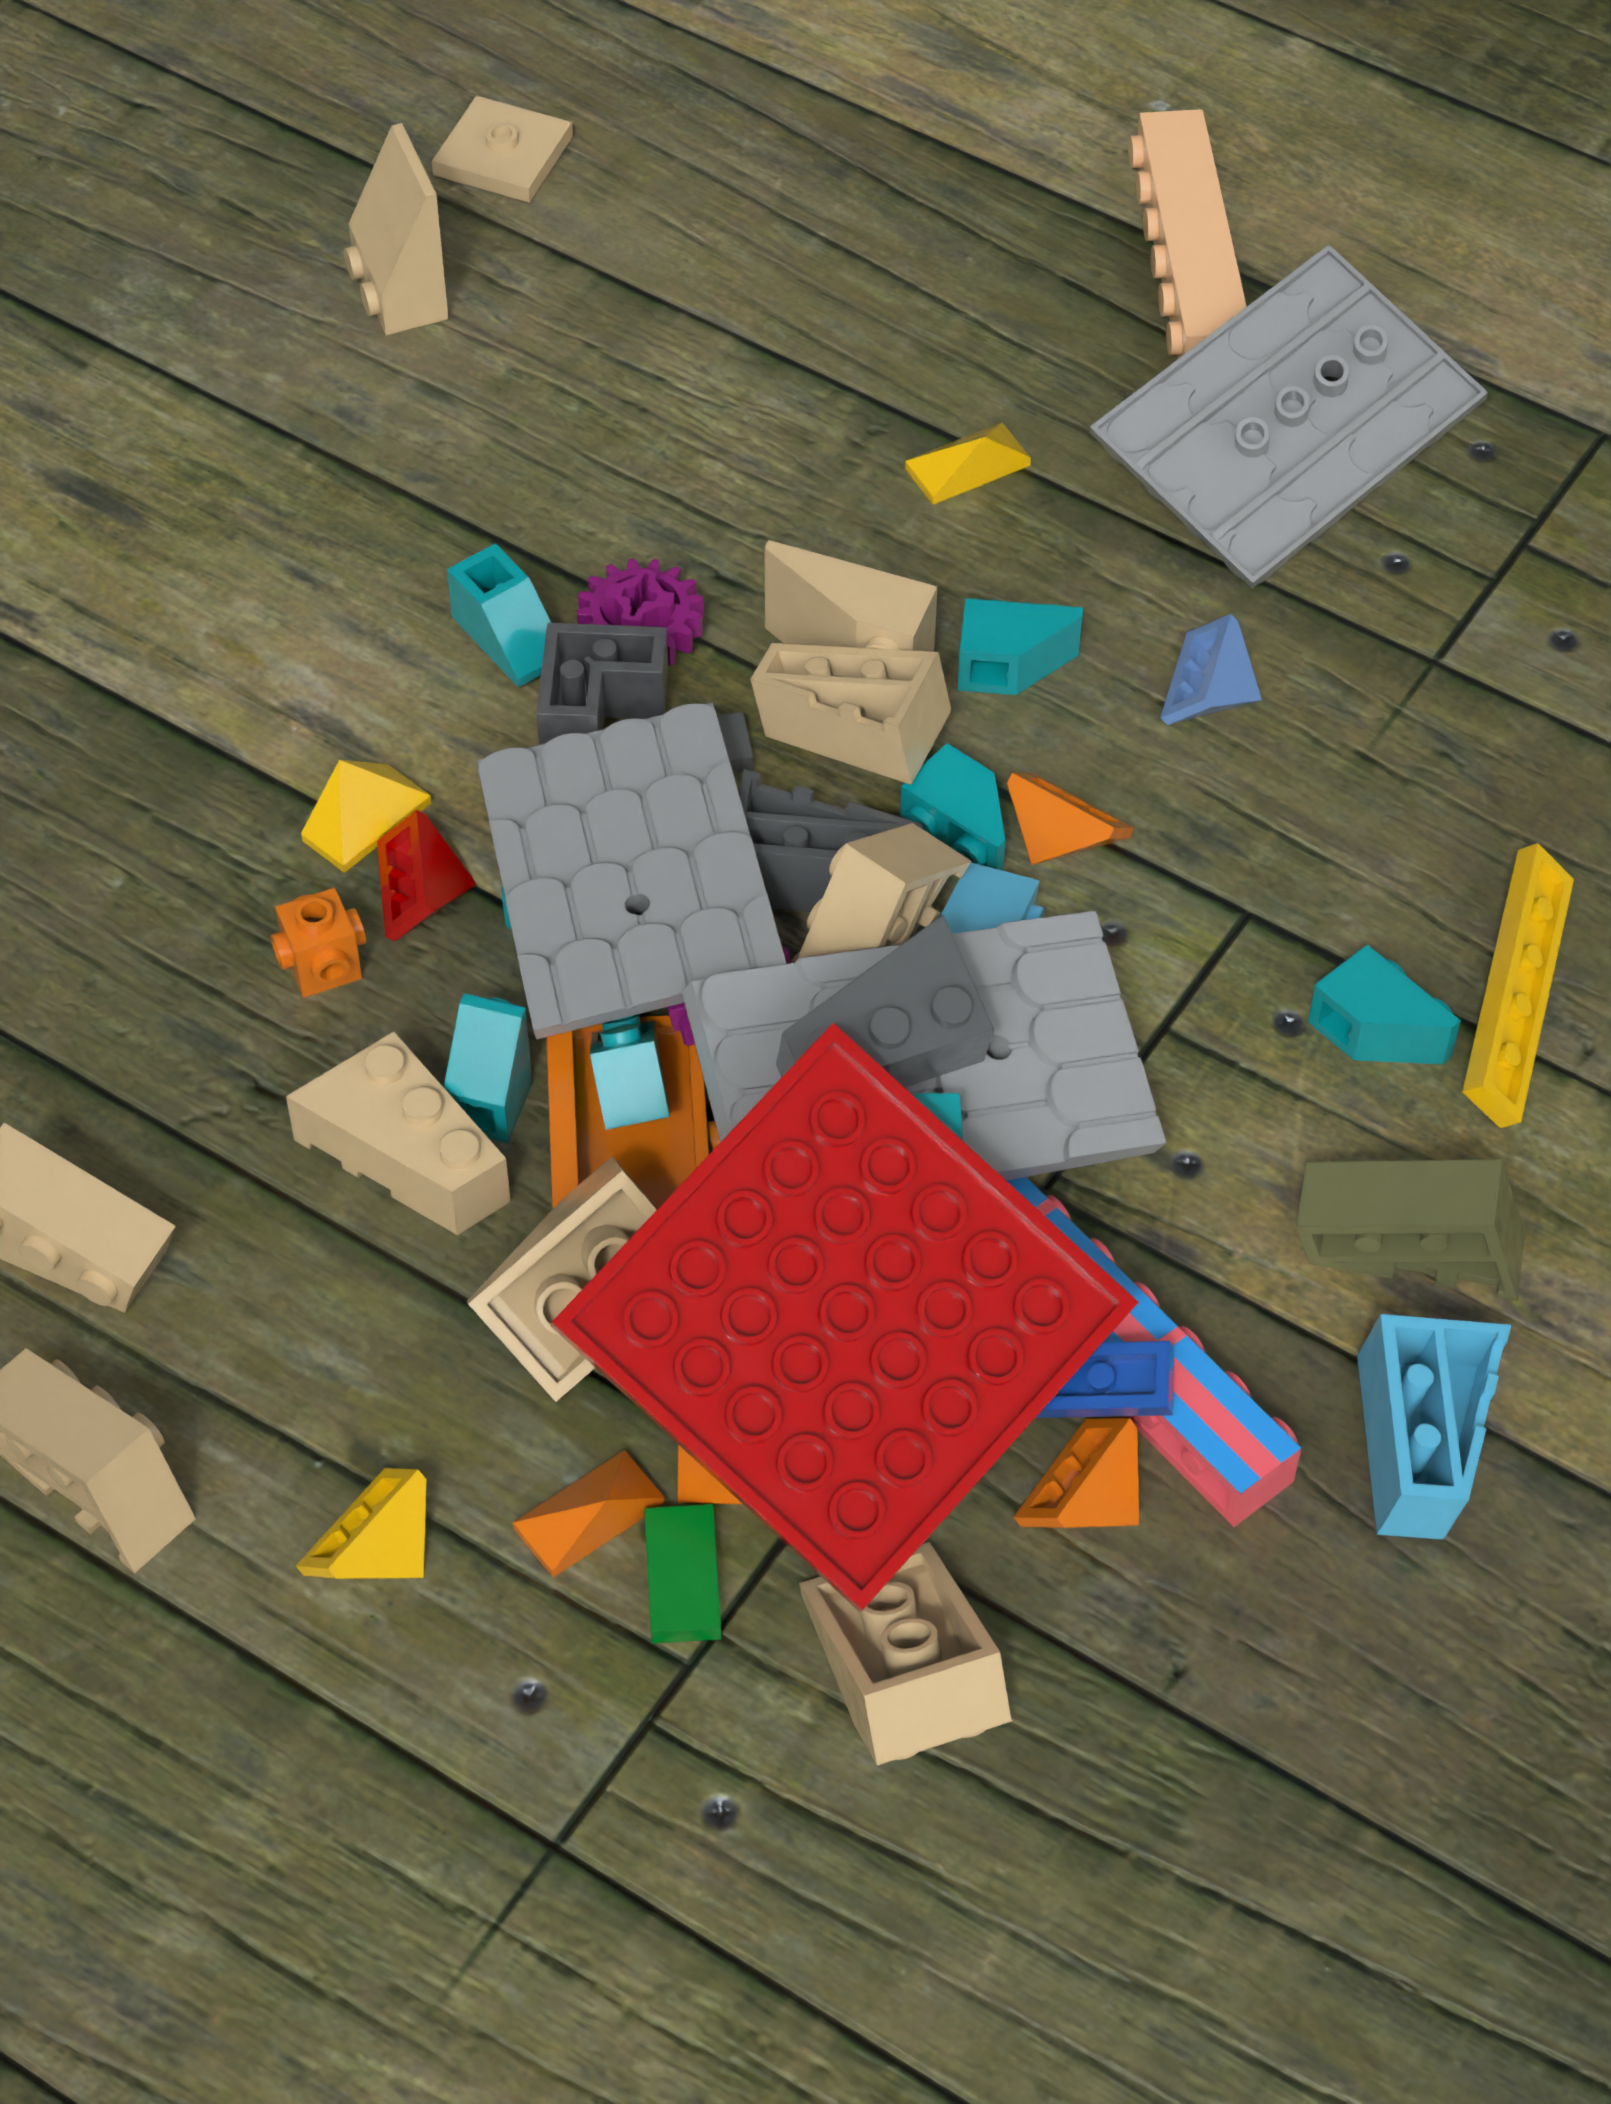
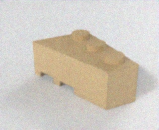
M771 643L750 679L765 737L910 785L915 780L951 712L939 652Z
M914 823L846 843L837 851L829 867V873L832 875L823 898L816 903L808 916L807 928L810 930L801 951L794 956L791 962H796L799 958L905 943L914 936L920 924L927 927L939 917L941 912L932 907L934 900L949 875L954 874L962 878L972 861Z
M395 1032L390 1033L286 1096L294 1141L308 1149L316 1146L340 1160L342 1169L358 1178L364 1174L390 1189L392 1198L456 1235H459L511 1202L506 1157Z
M4 1122L0 1128V1259L80 1293L96 1304L110 1306L125 1313L165 1255L176 1226Z
M27 1348L0 1370V1456L46 1496L55 1489L77 1504L82 1510L74 1516L75 1521L90 1535L100 1526L109 1532L120 1553L118 1555L120 1561L133 1573L141 1569L196 1519L160 1450V1447L165 1443L164 1438L157 1427L146 1416L137 1412L131 1417L122 1411L113 1397L100 1386H95L91 1390L80 1383L76 1375L63 1362L55 1359L50 1364Z

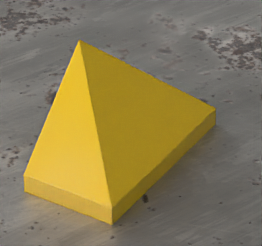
M1003 422L906 460L905 470L932 505L1026 468L1031 464V457Z
M339 760L301 832L302 841L345 873L377 847V840L415 810L422 811L432 803L431 795L389 764Z
M384 1468L296 1564L297 1569L303 1576L335 1579L424 1578L426 1478L418 1469Z

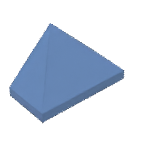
M1232 614L1186 633L1160 719L1165 724L1171 725L1262 700L1239 622Z

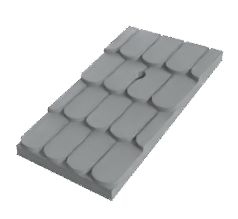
M1328 244L1090 426V434L1112 458L1127 468L1153 497L1161 501L1174 513L1195 537L1202 540L1222 559L1233 574L1245 581L1253 589L1257 584L1264 582L1307 544L1314 542L1377 487L1385 484L1427 447L1430 448L1483 403L1487 399L1488 392ZM1331 376L1339 380L1332 382L1327 381L1324 377Z
M713 702L708 704H686L673 708L663 715L647 719H625L615 722L602 730L586 734H564L551 739L545 744L529 748H507L494 752L484 759L477 760L517 958L536 1039L684 1003L682 990L691 981L707 979L712 974L787 964Z
M1096 911L1001 923L997 928L952 934L991 1020L994 1032L983 1062L905 1087L910 1093H960L963 1141L1006 1181L1151 1154L1167 1143L1159 1116H1156L1155 1113L1157 1109L1141 1057H1138L1137 1054L1139 1050L1124 1001L1120 998L1121 991L1106 942H1103L1102 939L1104 935ZM901 945L799 958L795 963L716 973L710 975L707 979L693 980L682 990L720 1142L781 1078L776 1061L782 1033Z

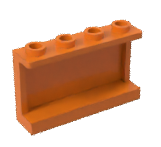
M669 1015L639 1018L640 1022L655 1021L670 1104V1117L607 1130L605 1129L590 1058L592 1032L603 1030L602 1024L547 1037L553 1209L565 1196L612 1156L655 1206L659 1208L720 1143L715 1121H707L706 1107H711L696 1046L695 1044L686 1046L683 1043L681 1031L673 1030Z

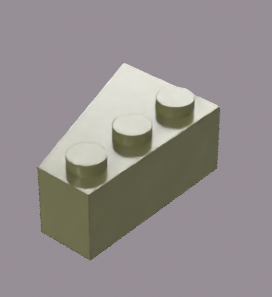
M1466 1157L1461 1160L1401 1158L1396 1161L1336 1159L1331 1162H1306L1296 1229L1309 1264L1393 1279L1394 1268L1435 1275L1434 1286L1455 1290L1457 1279L1498 1286L1497 1297L1518 1300L1525 1234L1503 1159Z

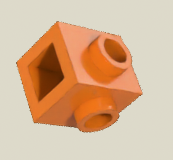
M335 887L316 894L302 895L291 902L275 906L279 932L270 935L272 948L280 969L283 971L290 968L303 998L362 979L357 946L366 944L365 932L356 909H344Z

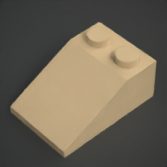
M403 124L392 125L348 223L351 247L344 248L343 250L350 278L352 281L360 279L362 282L360 284V293L365 311L368 316L377 315L385 335L448 319L437 195Z
M768 540L764 548L765 629L784 644L934 652L937 586Z
M613 1156L565 1196L467 1300L468 1305L555 1402L587 1376L595 1367L550 1326L551 1322L658 1209Z
M930 1542L922 1544L864 1610L860 1612L821 1576L799 1583L801 1595L854 1726L877 1766L893 1760L907 1759L920 1751L960 1738L974 1737L987 1729L1012 1722L1000 1651Z

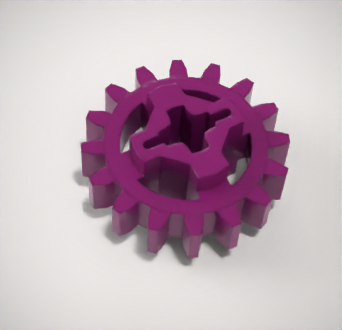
M635 558L629 559L627 570L623 571L609 564L606 566V579L591 575L588 578L589 591L579 592L577 624L667 627L668 665L670 666L675 664V650L690 654L693 651V638L702 637L704 603L703 596L697 595L696 581L694 579L681 581V568L677 566L669 569L666 573L660 571L659 560L653 559L647 568H639Z

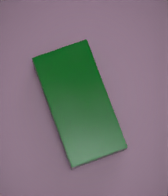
M713 1504L644 1508L651 1644L721 1640Z

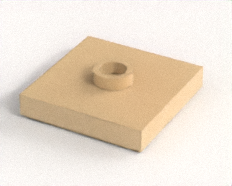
M476 95L433 158V176L530 203L572 139V122Z

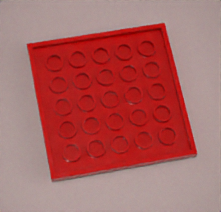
M832 1023L559 1313L550 1326L860 1612L864 1610L1139 1302L836 1024Z

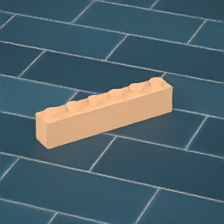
M1203 109L1140 113L1138 135L1129 136L1128 142L1130 167L1139 168V172L1136 173L1138 204H1146L1147 207L1143 213L1144 237L1146 241H1154V245L1151 248L1152 276L1154 279L1161 278L1162 280L1158 291L1159 311L1161 317L1169 316L1170 319L1166 327L1167 350L1169 355H1177L1178 359L1247 307Z

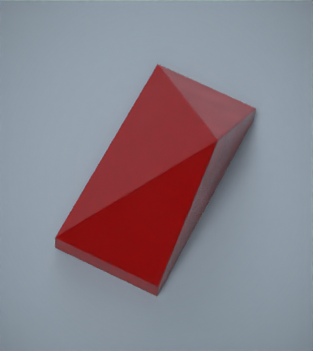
M415 810L377 840L385 937L394 942L477 885L428 816L421 811Z

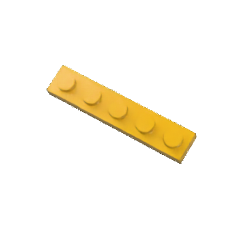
M1539 843L1517 851L1462 1091L1499 1128L1521 1123L1574 882V879Z

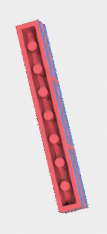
M1028 1177L1007 1180L1010 1185L1139 1302L1104 1342L1170 1341L1174 1348L1173 1415L1124 1417L1130 1418L1133 1421L1137 1430L1233 1527L1237 1526L1291 1485L1295 1480L1301 1447L1298 1445L1296 1436L1290 1427L1277 1417L1271 1418L1251 1399L1250 1392L1244 1382L1236 1374L1230 1371L1224 1372L1205 1353L1201 1341L1190 1329L1184 1326L1178 1327L1160 1309L1156 1297L1148 1287L1140 1282L1133 1283L1115 1265V1261L1107 1247L1095 1238L1089 1239L1071 1221L1068 1211L1057 1198L1052 1195L1045 1196Z

